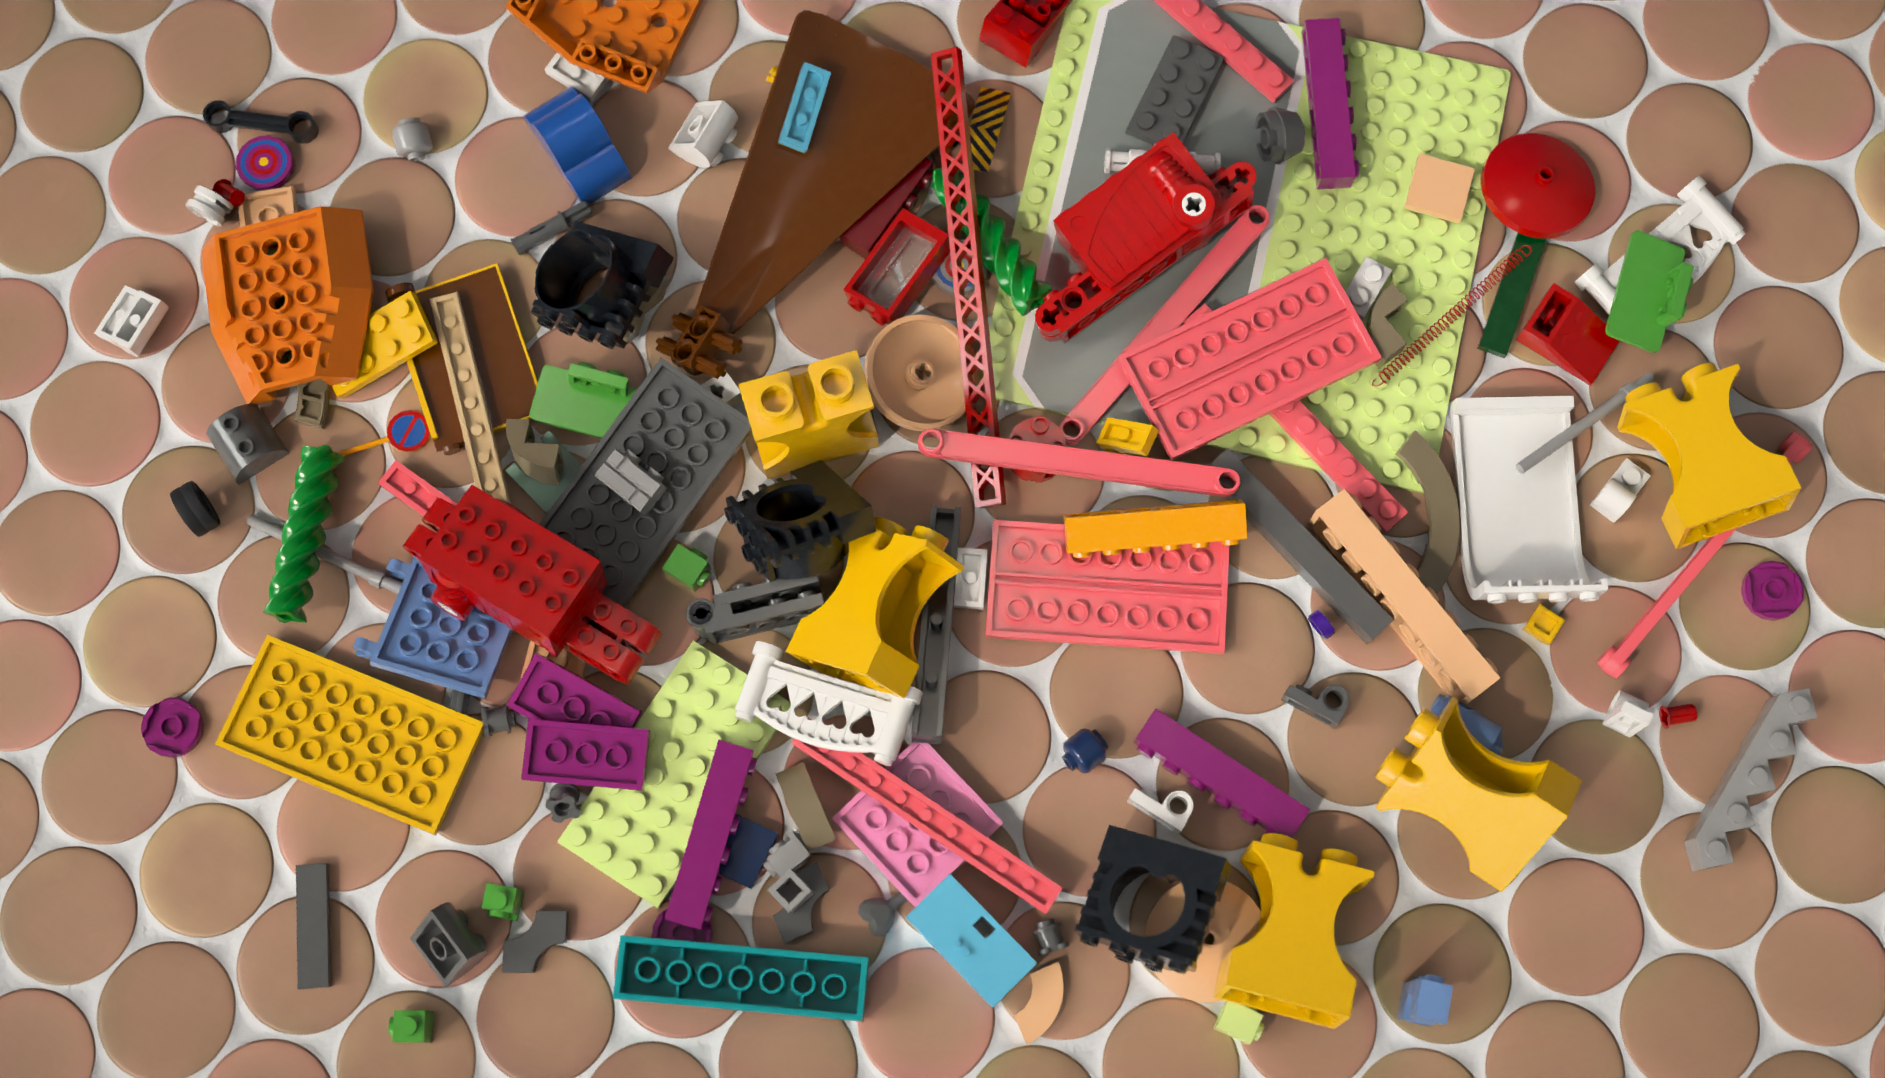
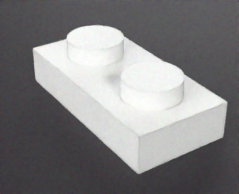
M559 53L555 54L544 69L547 75L568 88L572 86L578 94H582L591 102H593L608 81L606 77L570 64Z
M1367 256L1346 290L1348 298L1362 321L1392 271Z
M958 548L957 561L965 567L961 573L956 574L954 608L983 610L987 549Z

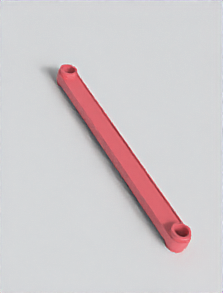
M1254 205L1242 214L1121 354L1183 325V322L1197 309L1264 232L1270 218L1265 207ZM1253 215L1259 216L1263 222L1255 224L1249 217ZM1117 359L1059 425L1066 438V445H1076L1081 442L1130 386V382ZM1074 426L1079 430V434L1075 437H1069L1064 433V428Z
M927 429L918 438L919 451L924 456L930 458L1220 497L1234 495L1240 486L1238 473L1228 468L939 429ZM933 437L938 440L939 445L934 449H929L924 446L923 441ZM1219 478H1230L1233 482V488H1223L1219 483Z
M1794 430L1781 443L1778 449L1782 451L1780 455L1786 456L1791 465L1793 461L1799 463L1812 449L1813 445L1805 436ZM1736 529L1710 537L1621 643L1616 648L1613 645L1610 646L1596 663L1600 666V669L1615 679L1624 672L1631 663L1628 656Z

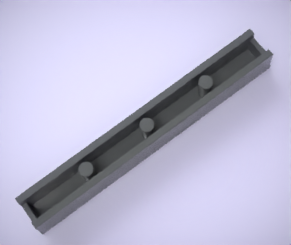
M1229 448L1208 465L1232 469L1238 473L1240 477L1239 489L1234 495L1225 498L1227 500L1241 499L1245 503L1246 519L1366 644L1394 621ZM1219 478V483L1223 488H1233V482L1230 478Z
M931 505L929 529L942 534L949 540L944 552L957 561L961 507L944 509ZM956 575L939 586L922 609L918 663L920 666L917 670L915 688L921 690L923 695L920 704L915 705L913 709L912 742L942 744Z

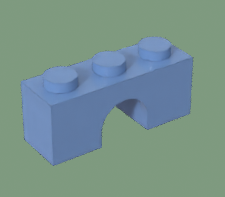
M1429 974L1419 976V978L1413 977L1412 981L1403 982L1397 1019L1424 1026L1447 1024L1453 986L1444 984L1445 978Z

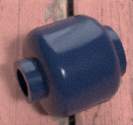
M1084 728L1063 743L1065 755L1062 756V759L1071 771L1077 769L1081 773H1089L1106 760L1108 745L1098 731L1095 729L1090 731Z

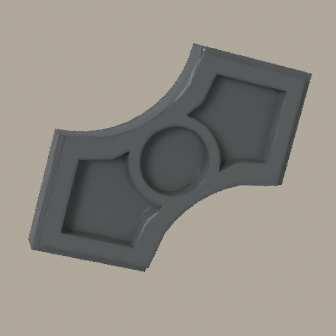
M817 862L794 872L813 892V895L792 915L784 907L773 915L785 944L814 932L811 920L813 908L818 899L830 891Z
M536 910L533 924L526 933L514 940L504 941L502 972L535 973L538 960L547 949L557 944L567 943L569 912Z

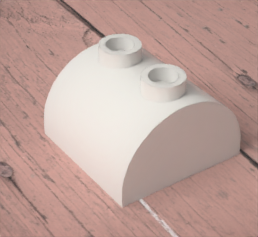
M723 100L696 102L668 149L695 166L709 168L711 165L714 167L723 157V153L719 150L724 142L726 144L730 143L737 134L734 126L738 121V115Z

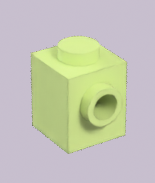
M1225 1001L1213 1029L1249 1045L1252 1043V1040H1259L1265 1024L1261 1023L1263 1015L1257 1013V1009Z

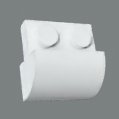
M125 285L94 334L122 348L127 353L138 357L165 316L169 306L152 295Z

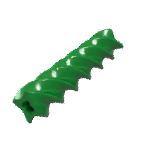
M937 168L933 171V182L930 187L935 190L940 203L946 208L942 168ZM959 169L953 176V183L957 186L964 178V173H960ZM976 194L982 261L988 270L996 276L1001 289L1011 297L1016 310L1022 316H1025L1044 303L1043 299L1052 291V286L1045 281L1036 280V264L1031 260L1020 258V241L1005 236L1004 219L990 215L989 198ZM961 197L956 204V211L960 214L967 206L964 197ZM964 225L961 230L965 232L967 238L970 232L969 228Z
M329 445L319 447L302 446V463L299 465L295 475V491L292 493L288 506L289 518L286 520L282 530V546L276 555L275 561L276 573L270 582L269 602L263 613L277 618L282 623L291 621L307 623V617L302 607L313 597V588L308 579L319 570L320 562L315 551L326 541V534L321 523L332 514V506L327 496L334 492L339 484L333 469L340 465L345 456L332 451Z

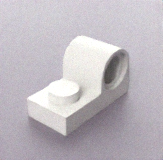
M1626 458L1594 498L1590 506L1614 523L1636 499L1637 493L1650 478V475Z
M1619 690L1610 704L1602 725L1627 737H1631L1650 724L1653 714L1648 712L1649 703Z
M1135 788L1127 800L1129 804L1175 833L1179 834L1182 831L1193 810V800L1188 793L1174 791L1166 797L1161 805L1156 801L1158 797L1149 790L1142 788L1139 791ZM1171 800H1181L1185 804V812L1183 814L1172 812L1170 809Z

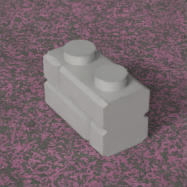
M617 448L596 472L595 477L643 515H647L667 490V487L661 483L664 477L651 467L647 471L638 465L641 459L629 449L623 453Z

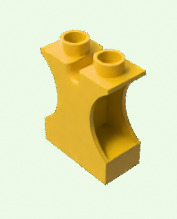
M857 350L813 362L808 366V371L798 375L790 376L787 371H782L738 384L767 479L790 473V471L819 460L825 463L879 447L878 435L870 413L874 405Z
M1704 363L1690 369L1681 377V381L1686 389L1682 401L1675 396L1672 388L1661 390L1656 382L1637 387L1625 397L1627 403L1624 404L1617 425L1619 432L1634 435L1648 442L1663 456L1671 471L1673 493L1669 498L1661 519L1676 549L1790 510L1802 488L1786 456L1761 449L1749 441L1736 426L1729 408V394L1741 369L1739 364L1717 370L1714 363Z
M875 517L876 532L849 542L848 561L839 585L820 608L800 620L786 652L823 675L905 699L920 666L915 656L913 642L918 617L935 590L949 578L961 573L965 566L944 552L949 540L942 534L927 527L917 525L912 535L907 536L908 532L902 526L888 519Z
M1453 696L1438 716L1426 708L1420 712L1404 737L1405 740L1414 745V748L1408 755L1394 747L1385 758L1374 778L1386 785L1375 808L1379 811L1390 809L1412 810L1426 814L1441 822L1462 843L1469 859L1470 871L1503 892L1568 817L1582 780L1551 760L1521 762L1502 757L1490 751L1469 732L1460 714L1459 700Z
M1275 833L1263 834L1260 842L1255 840L1251 842L1240 856L1239 861L1250 873L1258 889L1261 903L1259 924L1251 940L1232 948L1220 961L1213 998L1336 1029L1351 1017L1357 980L1346 969L1337 952L1334 939L1335 916L1342 900L1349 895L1359 892L1374 877L1375 871L1357 867L1358 857L1350 852L1339 849H1324L1321 851L1319 863L1311 870L1309 875L1302 868L1304 854L1297 852L1298 842L1295 839Z

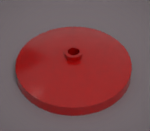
M1524 133L1509 137L1492 150L1482 168L1481 190L1487 206L1504 225L1522 235L1542 239L1566 235L1575 230L1585 220L1593 207L1596 190L1589 166L1576 150L1554 137L1537 133Z

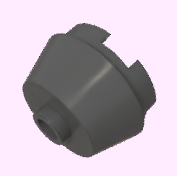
M1270 107L1268 111L1258 113L1255 129L1260 128L1261 143L1257 144V149L1263 161L1281 164L1302 152L1305 142V128L1297 112Z

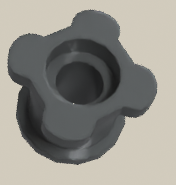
M507 704L494 709L482 707L481 714L485 737L492 736V733L507 731L510 734L511 727H516L515 711L509 709L506 706Z
M558 783L554 785L549 793L550 798L546 801V808L551 811L552 820L561 823L564 819L578 818L581 815V808L576 806L580 798L579 789L575 785Z
M1054 918L1037 923L1038 930L1032 931L1033 935H1037L1041 948L1038 951L1039 956L1069 946L1068 941L1064 942L1059 927L1062 926V923L1055 924Z

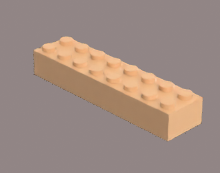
M1343 489L1315 511L1308 522V526L1343 568L1394 619L1389 625L1446 694L1457 698L1459 702L1465 705L1500 679L1497 675V667L1490 659L1483 658L1477 650L1478 645L1470 635H1464L1457 626L1459 623L1456 617L1450 611H1445L1438 603L1439 598L1430 587H1425L1418 579L1420 576L1415 567L1403 561L1399 556L1400 550L1396 544L1384 538L1380 533L1381 528L1377 521L1372 517H1367L1361 510L1362 505L1358 498L1352 493L1348 494Z

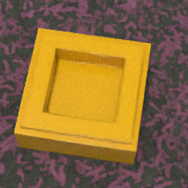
M1539 604L1522 630L1549 646L1565 622V619Z

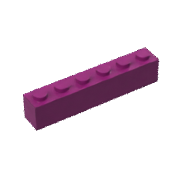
M1340 18L1305 20L1301 34L1317 190L1351 188L1355 177H1359V161L1354 160L1353 151L1356 150L1357 140L1356 134L1351 133L1350 125L1354 122L1353 107L1348 106V98L1351 96L1350 80L1346 81L1345 72L1348 71V55L1343 54L1342 47L1346 42L1345 29L1340 28Z
M1156 708L1134 741L1138 745L1137 750L1150 759L1155 756L1164 762L1162 767L1176 776L1181 773L1189 779L1187 783L1191 787L1202 793L1204 790L1215 796L1213 800L1217 804L1228 810L1230 807L1241 813L1239 817L1247 824L1255 826L1257 823L1266 829L1265 834L1275 833L1293 838L1310 811L1309 808Z
M718 740L665 920L700 930L702 924H709L713 907L708 906L711 893L717 895L722 877L717 876L720 864L726 865L731 847L726 846L728 835H735L740 817L734 815L737 805H744L749 788L743 785L746 775L752 776L756 766L757 758L752 757L754 750Z

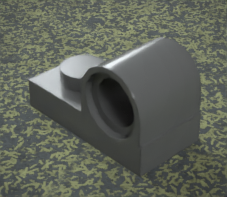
M1336 684L1327 686L1317 698L1312 697V692L1301 685H1296L1295 687L1290 685L1281 698L1283 702L1332 728L1339 725L1349 703V694L1346 689ZM1333 694L1338 697L1339 707H1330L1326 703V695Z

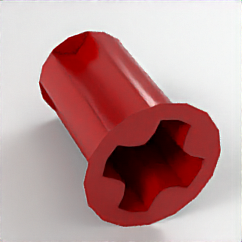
M221 179L214 184L212 191L232 205L240 206L245 201L244 192L233 187L229 180Z
M1693 704L1668 708L1662 705L1659 709V717L1662 726L1668 729L1670 725L1696 721L1697 711Z

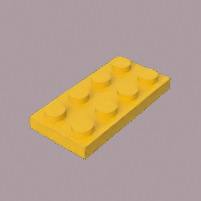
M409 291L369 315L358 379L332 385L338 398H346L438 343L416 293Z

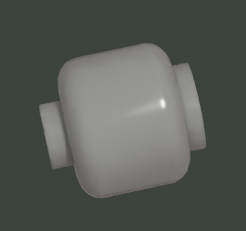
M406 118L398 121V126L392 131L397 154L402 157H408L409 162L425 159V154L430 152L433 147L428 124L420 122V118Z

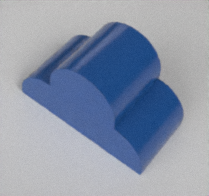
M572 86L523 115L526 123L580 202L586 201L590 205L632 179L626 164L613 145L596 112L582 94H578Z

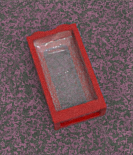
M902 208L843 289L848 298L847 303L858 312L865 310L870 313V317L881 326L889 325L893 321L904 317L950 253L949 235Z

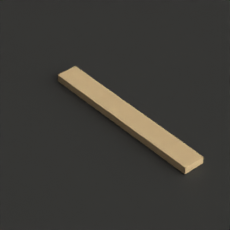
M454 292L430 298L475 487L494 498L511 504L460 294Z

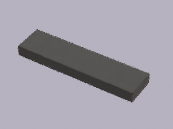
M329 864L296 865L298 989L331 987Z

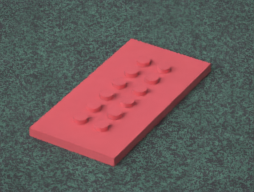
M1324 258L1119 355L1117 360L1151 424L1159 430L1157 435L1172 461L1379 362L1382 357L1327 258Z
M993 520L985 638L1224 654L1229 545H1222L1221 541L1210 542L1209 547L1193 548L1192 544H1180V549L1162 550V546L1150 547L1151 551L1134 553L1132 549H1121V553L1117 555H1103V551L1091 552L1089 557L1075 558L1073 553L1068 554L1066 551L1064 524Z

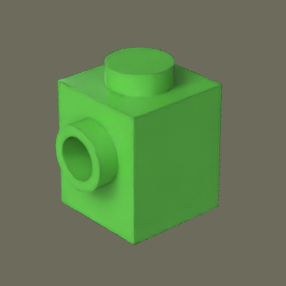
M680 544L676 546L662 567L667 576L695 593L699 586L703 588L708 583L712 575L709 572L711 566L706 561L707 555L696 548L690 551Z
M394 1010V1017H390L388 1025L389 1036H393L392 1042L432 1043L434 1011Z

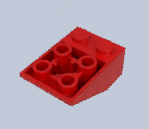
M999 0L985 16L979 40L1026 68L1040 52L1072 0Z
M1555 283L1545 293L1516 338V341L1590 386L1620 340L1608 336L1605 333L1606 324L1578 297Z

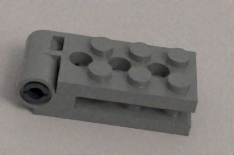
M818 575L789 580L776 579L772 582L764 578L763 583L760 584L741 583L733 587L734 590L713 595L714 602L704 598L696 599L688 605L686 617L696 635L702 639H709L713 645L798 624L802 618L820 608L824 604Z

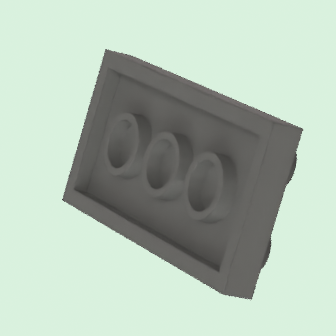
M1173 35L1126 129V134L1154 145L1174 132L1183 144L1219 72L1224 57Z

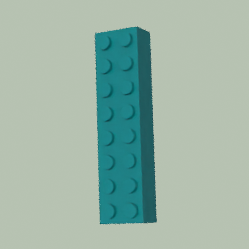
M620 935L613 999L864 1022L870 959L867 957Z

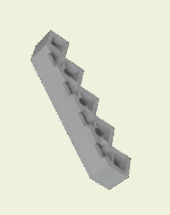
M1809 688L1779 694L1765 702L1758 719L1751 726L1741 743V748L1734 760H1731L1720 779L1721 782L1716 791L1710 796L1699 815L1700 818L1695 827L1689 832L1684 841L1692 872L1734 863L1726 833L1755 826L1747 797L1776 790L1768 762L1797 754L1789 726L1803 724L1818 718Z

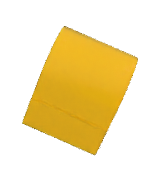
M1108 417L1096 443L1106 452L1132 456L1135 454L1147 457L1159 430L1150 424Z

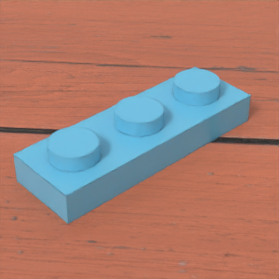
M804 62L778 140L779 144L802 153L807 151L831 72Z

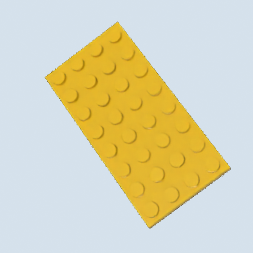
M267 635L215 745L436 836L482 736L484 726L482 721Z

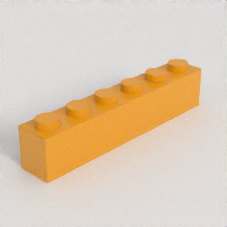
M1241 499L1063 514L1066 551L1068 554L1073 553L1075 558L1089 557L1091 552L1103 551V555H1117L1121 553V549H1132L1134 553L1151 551L1150 547L1162 546V550L1180 549V544H1192L1193 548L1209 547L1210 542L1221 541L1222 545H1237L1240 543V539H1247L1245 503Z

